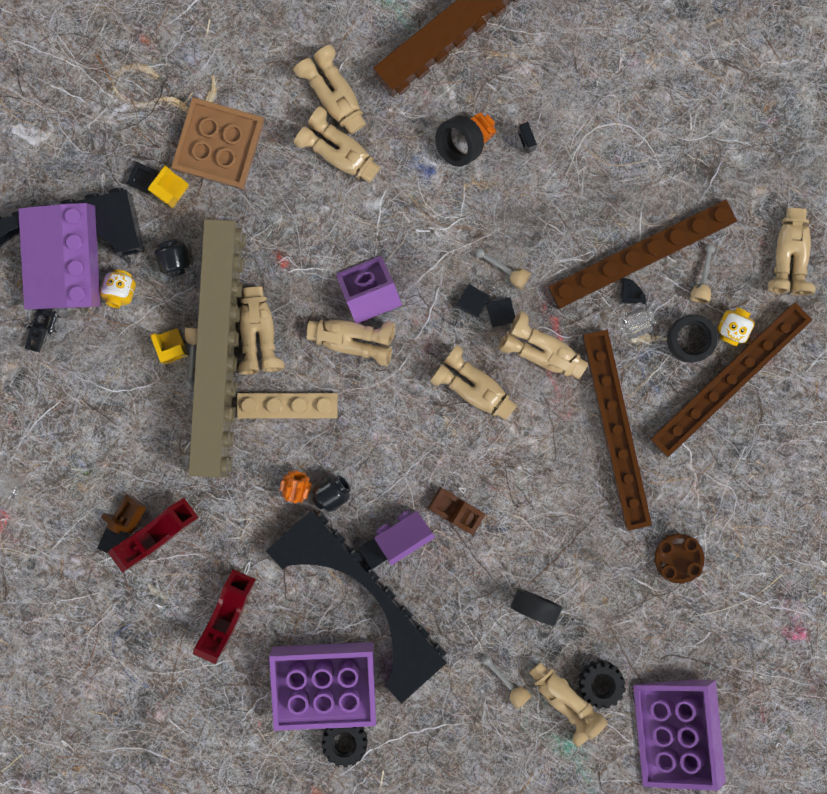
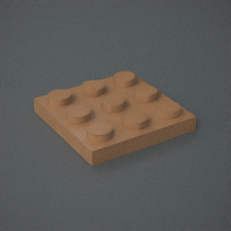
M192 97L171 168L178 172L244 190L265 122L264 117Z

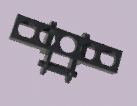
M37 309L33 326L24 324V328L30 329L24 349L40 353L46 330L48 331L47 334L50 335L52 332H57L53 329L56 319L61 318V316L57 315L56 311L52 314L53 309ZM44 315L46 322L40 325L38 317ZM34 330L40 332L39 336L34 334ZM33 339H37V344L35 348L31 347V341Z

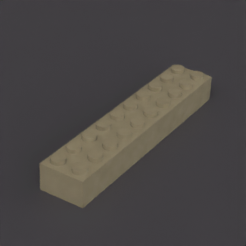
M204 219L189 476L228 477V472H232L233 458L229 457V447L234 445V432L230 431L231 422H235L236 408L232 407V397L237 395V382H233L234 372H238L239 359L235 357V347L240 345V332H236L237 322H240L241 307H238V297L242 298L243 283H240L239 280L240 273L244 272L245 266L244 258H241V248L246 246V234L242 233V229L235 221Z

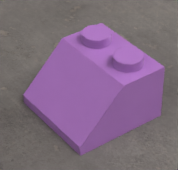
M382 256L336 274L355 323L367 321L372 317L402 306Z
M409 509L397 516L399 521L394 525L390 526L389 523H386L375 530L378 535L374 539L391 565L435 538L418 511L411 512Z

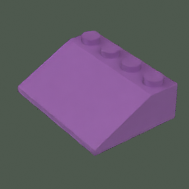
M87 203L18 208L24 310L101 307L95 206Z
M373 642L272 647L269 661L274 731L376 726Z
M691 679L634 684L643 787L719 791L726 783L716 680Z

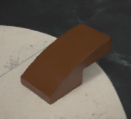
M439 487L427 507L432 512L471 535L475 534L486 515Z

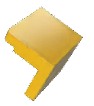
M165 165L148 190L173 209L189 187V184Z
M175 328L162 334L154 333L150 335L160 363L166 365L189 356L179 329Z

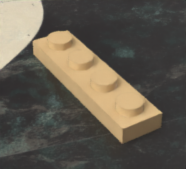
M237 393V418L338 419V394Z

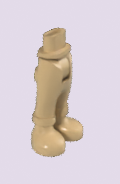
M326 45L316 52L314 60L332 85L333 92L329 89L323 77L319 75L311 58H306L299 62L293 71L296 76L310 81V86L315 90L327 112L340 123L341 127H345L348 133L352 135L363 128L366 122L361 116L363 112L359 108L358 100L352 88L339 73L337 66L333 64L336 53L334 47Z
M319 106L311 115L308 126L322 134L323 137L330 140L339 149L337 150L323 139H319L306 126L299 131L293 143L298 148H313L314 152L320 154L339 170L354 175L357 179L362 177L368 183H371L381 167L373 162L374 158L370 157L357 141L336 129L332 124L329 126L326 120L327 111Z
M787 208L786 218L782 219L783 225L779 232L776 249V266L774 268L776 276L768 283V291L777 294L789 292L790 295L800 296L815 294V285L807 282L805 279L811 250V236L809 226H807L809 225V220L806 219V209ZM791 255H793L792 282L790 285L788 275L790 274Z
M263 287L243 288L244 299H241V304L243 305L240 313V335L243 344L242 351L245 357L238 365V373L240 375H251L260 372L256 354L258 353L256 346L257 332L260 339V352H262V370L264 372L282 371L285 369V363L282 359L277 358L273 352L275 351L273 318L267 304V297L263 295Z
M519 311L512 323L510 332L507 331L502 338L498 350L503 353L516 352L521 358H525L551 372L561 373L566 377L571 375L580 379L588 366V362L582 360L580 354L575 353L574 350L561 340L541 333L535 328L531 329L528 325L529 317L527 313ZM517 337L523 338V339L527 340V342H529V343H531V344H534V345L540 347V348L543 349V350H539V349H537V348H534V347L530 346V344H528V343H526V342L523 343V342H521Z
M321 319L319 322L309 321L307 340L316 341L317 345L320 346L322 344L337 352L362 356L368 359L372 357L379 365L388 367L392 356V346L389 345L394 337L395 322L386 321L381 328L374 329L372 326H364L345 320L325 321ZM352 338L363 339L369 342L374 341L382 345L374 346L370 343L354 341Z
M457 344L444 360V363L466 377L474 384V387L461 380L459 376H455L443 364L436 371L430 382L435 386L440 384L449 385L448 388L454 390L477 409L490 413L494 417L498 415L506 421L517 405L509 399L510 396L504 392L495 380L472 366L468 361L465 362L463 360V348Z
M540 662L529 671V674L536 680L534 685H538V690L557 711L566 716L572 725L575 724L576 732L573 735L572 742L576 747H580L588 739L595 738L606 727L608 721L601 714L592 710L593 706L577 695L571 689L569 683L564 678L556 675L553 669L548 670Z

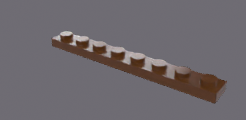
M726 199L550 285L548 289L558 309H561L736 223L737 219Z
M796 302L792 303L649 440L665 457H669L799 334L812 319Z
M608 329L584 334L582 338L625 529L630 531L652 526Z

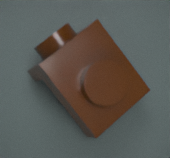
M126 494L114 515L103 513L101 518L108 523L107 528L115 533L124 531L132 534L146 507L134 496Z

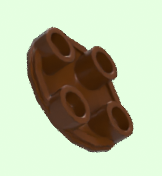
M676 533L665 537L659 542L655 550L654 562L657 571L663 578L672 583L684 584L693 581L702 574L705 555L702 546L695 538L687 534Z

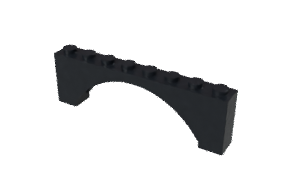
M113 188L108 191V194L99 195L98 193L84 196L85 199L83 200L67 199L60 202V204L87 203L94 205L96 233L114 247L115 254L120 257L145 252L133 197L128 190ZM19 211L13 212L11 217L3 218L0 216L1 248L10 239L20 234Z
M313 509L267 549L266 552L282 570L291 565H317L332 568L351 576L372 593L385 613L392 637V667L390 676L385 680L384 685L402 704L447 663L445 657L447 652L438 642L433 644L430 641L428 630L421 623L418 625L414 623L411 619L413 614L404 604L401 607L394 600L397 597L387 585L384 588L377 581L380 578L371 567L366 569L360 562L363 559L362 556L354 548L350 550L344 544L346 541L345 537L337 529L333 531L327 525L329 519L320 510L316 512Z

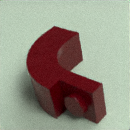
M182 498L165 509L144 528L113 547L107 553L121 572L124 573L163 547L199 517L186 499Z
M232 570L222 588L215 610L193 650V655L213 664L218 662L245 609L256 581L255 578L237 570Z

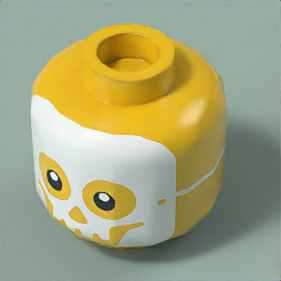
M115 269L104 276L100 296L106 301V305L118 309L132 302L136 282L130 273Z
M739 307L735 311H725L717 327V332L721 334L719 338L735 346H738L739 343H746L755 326V322L749 318L751 313Z

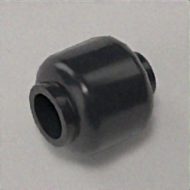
M177 239L158 244L159 248L155 250L154 255L159 270L164 274L170 273L171 277L185 274L184 268L191 264L186 245L183 242H178Z
M329 474L314 486L313 502L321 510L335 511L349 500L351 488L342 476Z

